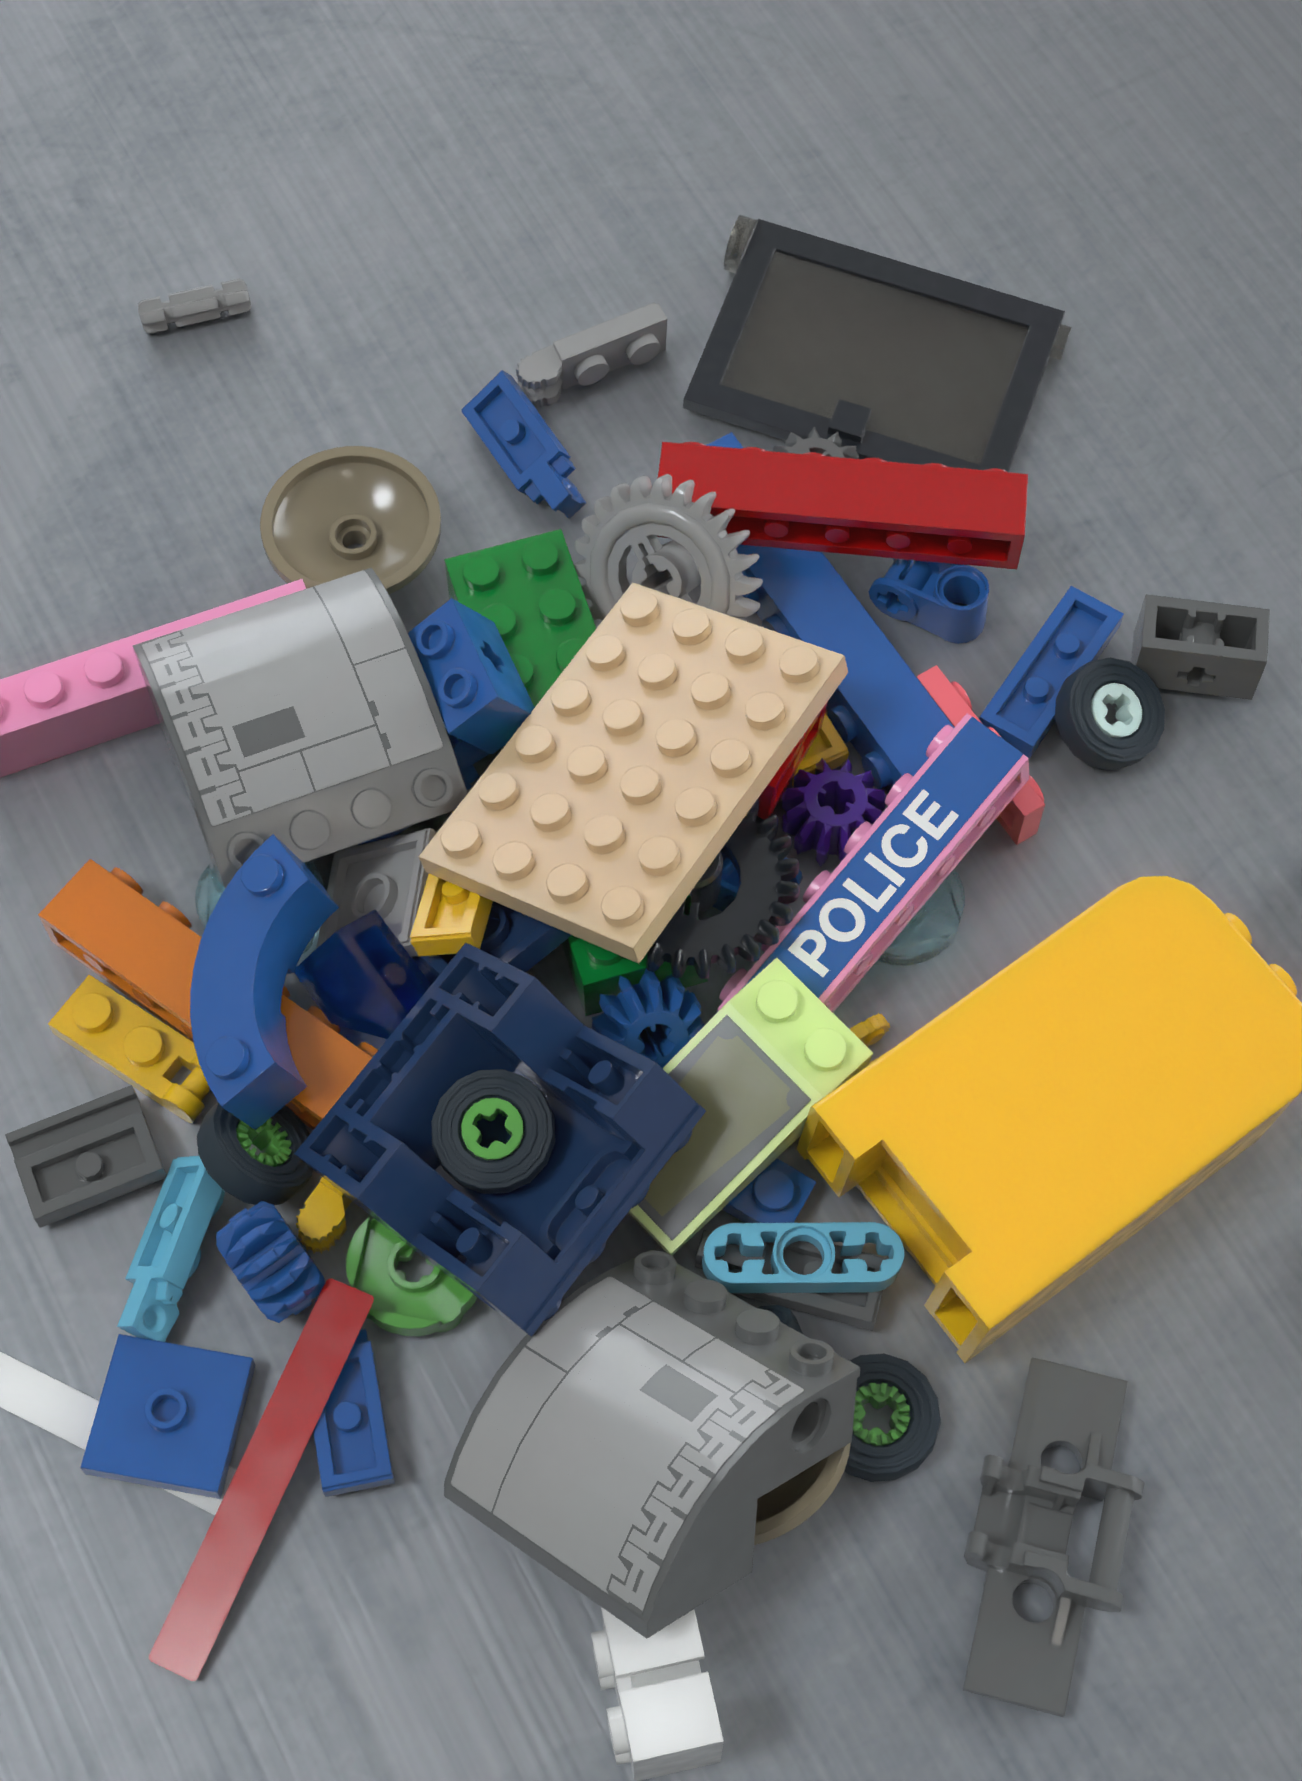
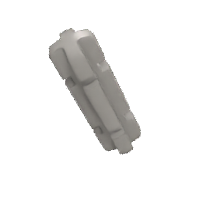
M234 279L221 282V289L214 290L212 284L168 294L169 300L161 302L160 296L141 300L138 303V311L143 329L146 333L152 334L168 330L167 324L176 323V327L179 328L221 318L220 312L228 311L229 316L246 313L251 309L247 285L243 279Z

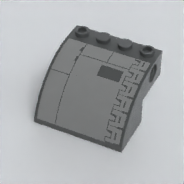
M372 568L132 646L173 763L180 770L218 881L224 886V889L253 852L272 834L304 863L454 811L468 794L445 725L415 648L388 592Z
M651 1249L582 1285L561 1302L557 1312L548 1320L543 1321L532 1337L527 1334L519 1342L494 1375L469 1418L454 1451L444 1481V1497L647 1639L752 1573L757 1499L852 1442L857 1378L860 1377V1367L836 1354L829 1344L806 1337L780 1322L774 1313L764 1309H757L727 1292L725 1286L721 1283L704 1279L679 1265L670 1254Z

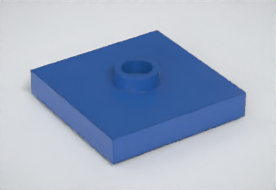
M119 1334L80 1468L86 1475L221 1499L256 1366L253 1358Z

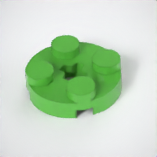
M370 1217L366 1219L354 1233L346 1258V1273L350 1286L374 1297V1302L366 1318L372 1320L378 1327L402 1336H425L435 1332H447L456 1328L461 1323L464 1314L473 1306L477 1297L427 1259L426 1263L434 1267L431 1274L422 1276L418 1282L407 1281L406 1273L397 1270L399 1261H411L415 1250L376 1219L371 1220Z

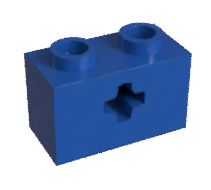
M451 598L410 630L408 635L429 682L448 733L483 751L494 754L507 744L535 707L495 623Z

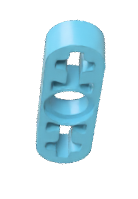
M876 1222L729 1223L715 1229L707 1238L704 1246L702 1268L708 1280L721 1283L729 1293L878 1292L886 1289L896 1280L904 1260V1247L900 1237L894 1230ZM797 1241L809 1242L820 1251L822 1265L814 1273L807 1275L797 1274L790 1270L784 1262L783 1251L785 1248ZM764 1242L774 1243L771 1255L773 1274L762 1273L765 1259L744 1261L742 1270L739 1273L729 1272L727 1261L715 1259V1257L725 1254L728 1244L739 1245V1251L742 1256L762 1257ZM833 1242L843 1243L840 1256L860 1255L865 1243L875 1244L877 1254L889 1256V1259L882 1260L877 1272L867 1271V1264L862 1259H844L841 1266L842 1274L831 1272L835 1260Z

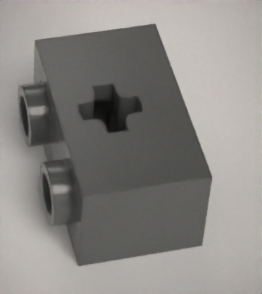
M1146 594L1133 633L1131 663L1145 671L1157 688L1252 700L1267 664L1270 609Z

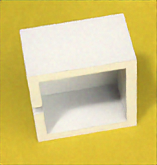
M601 1608L604 1630L592 1632L591 1639L601 1691L615 1688L619 1705L606 1708L616 1765L631 1763L634 1781H641L719 1763L721 1761L724 1740L709 1673H701L699 1660L705 1659L695 1610L693 1609L646 1639L604 1608Z

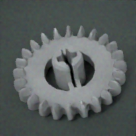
M669 474L656 479L653 486L651 485L650 478L646 475L635 479L631 484V488L627 483L616 485L611 491V497L605 496L596 500L594 504L595 514L589 515L582 520V529L587 536L575 541V550L585 559L575 563L574 566L577 575L586 579V584L582 586L585 598L592 601L593 605L589 609L593 620L601 619L603 621L629 588L627 557L632 548L639 560L632 571L633 583L691 603L693 602L688 593L701 584L700 598L697 605L746 621L742 617H748L757 612L760 608V603L745 598L743 595L752 593L763 583L761 578L747 577L742 573L743 570L759 560V555L738 554L736 550L749 537L750 531L743 530L730 534L726 532L725 528L734 516L735 509H728L715 517L710 514L711 506L717 495L716 492H709L700 497L695 503L692 502L695 487L693 480L680 484L673 494L672 476ZM657 535L669 537L672 541L662 545Z

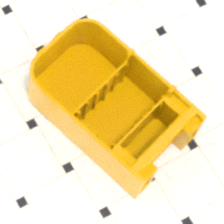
M1143 876L1117 887L810 1107L796 1150L804 1160H810L839 1198L856 1186L887 1226L897 1233L903 1246L935 1285L924 1306L958 1348L956 1353L964 1363H967L1258 1141L1302 1092V1002L1296 997L1297 989L1294 981L1279 965L1267 964L1251 945V934L1246 925L1236 915L1232 913L1224 914L1209 897L1190 883L1169 876Z

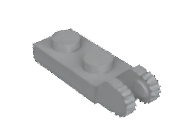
M653 302L554 341L553 345L532 352V356L526 355L524 359L521 358V362L517 363L516 369L518 385L535 408H542L544 404L548 406L556 403L562 389L576 384L583 386L594 384L604 378L608 372L631 363L634 365L647 363L655 358L659 352L666 350L667 317L660 304Z

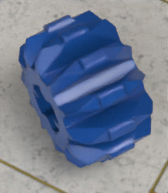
M645 969L639 984L632 985L630 980L620 976L618 985L621 992L617 996L600 994L599 1005L603 1013L592 1017L593 1030L649 1058L661 1068L705 1026L699 1016L701 1014V1005L693 992L685 991L680 979L674 978L670 974L659 982L656 974Z
M261 1201L249 1210L245 1208L230 1218V1223L216 1233V1245L219 1252L250 1298L256 1303L267 1319L280 1323L293 1313L296 1316L313 1304L311 1300L320 1294L325 1284L324 1276L274 1205Z

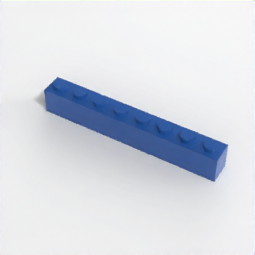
M732 432L706 445L743 448ZM739 545L736 548L738 554L759 555V560L743 570L742 573L744 576L761 578L763 580L762 585L758 589L743 595L745 598L760 603V608L756 614L762 621V627L845 656L848 674L828 700L826 707L828 718L844 743L850 741L860 754L864 772L871 770L874 777L873 786L877 789L884 788L889 793L894 784L904 774L909 773L914 776L929 759L926 756V751L937 733L946 725L955 727L822 552Z

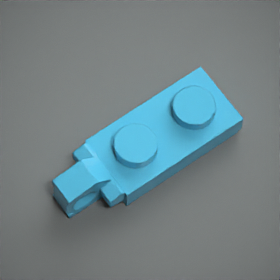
M199 1156L173 1159L125 1279L133 1283V1288L117 1327L136 1337L165 1342L180 1315L177 1302L183 1295L182 1289H184L187 1279L192 1276L200 1262V1246L210 1220L223 1203L225 1191L207 1173Z

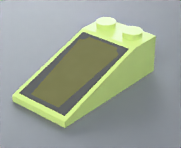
M778 958L774 959L731 998L662 1068L706 1110L705 1114L693 1128L692 1135L687 1144L670 1157L650 1183L646 1197L628 1212L671 1256L801 1136L812 1105L866 1068L872 1058L873 1052Z

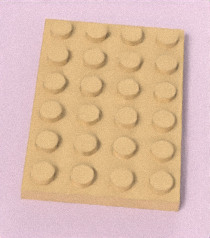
M632 582L418 857L425 871L429 874L636 963H640L848 674L845 656Z

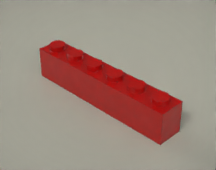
M692 441L684 443L662 442L658 478L666 474L672 476V494L680 484L693 480L695 487L692 502L694 503L705 494L712 491L716 492L717 495L711 506L710 514L715 517L728 509H735L734 516L725 528L726 532L730 534L743 530L750 531L749 537L740 545L1016 570L1018 568L1025 538L1028 474L1011 473L997 468L986 470L954 468L939 463L920 465L887 462L880 458L853 459L830 457L816 452L796 454L765 451L758 447L740 449L706 446Z

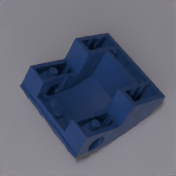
M465 943L294 1154L420 1255L532 1337L543 1321L548 1320L557 1312L564 1294L584 1268L601 1255L605 1248L606 1240L629 1210L637 1206L646 1197L650 1183L670 1157L687 1144L692 1135L693 1128L705 1114L706 1110L656 1062L581 1023L534 976ZM504 1069L526 1077L544 1093L555 1118V1145L547 1165L531 1183L509 1193L482 1194L461 1186L443 1170L432 1146L431 1121L440 1098L457 1080L478 1070ZM498 1114L492 1122L483 1118L477 1122L476 1127L482 1134L480 1146L489 1148L490 1144L495 1140L504 1144L510 1140L511 1135L504 1126L507 1117Z

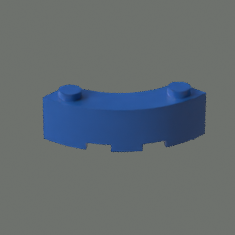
M274 834L253 852L221 894L200 940L190 990V1019L193 1042L206 1081L221 1107L254 1130L258 1129L307 1087L297 1070L289 1048L286 1017L281 1013L282 991L286 975L294 973L301 955L314 934L339 908L308 867Z

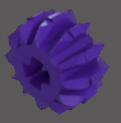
M823 758L816 764L815 775L799 769L798 773L794 776L793 788H787L783 793L781 805L785 812L782 816V830L784 835L795 836L794 849H796L797 855L815 849L816 861L820 867L828 860L829 855H837L840 861L846 857L847 854L844 852V848L854 831L866 821L873 825L886 808L884 790L873 789L874 777L871 770L854 776L849 759L840 765V770H831Z

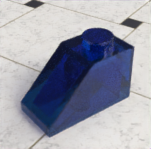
M376 909L334 932L304 959L294 971V974L331 1024L384 1039L389 1038L431 986V983Z

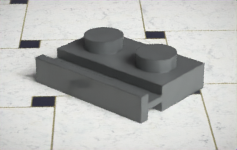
M132 1085L5 1134L15 1159L14 1163L33 1218L40 1228L162 1180L167 1176L138 1096Z

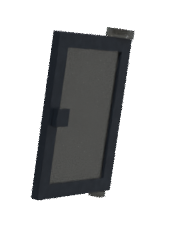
M739 215L730 234L724 257V270L736 274L684 396L683 409L783 440L788 439L790 432L802 439H807L813 427H815L820 438L828 439L838 432L842 440L841 447L856 446V451L859 455L858 459L880 458L887 462L920 465L939 463L954 468L977 470L997 468L1009 472L1049 358L1062 360L1072 327L1062 324L1065 314L1063 310L768 221Z

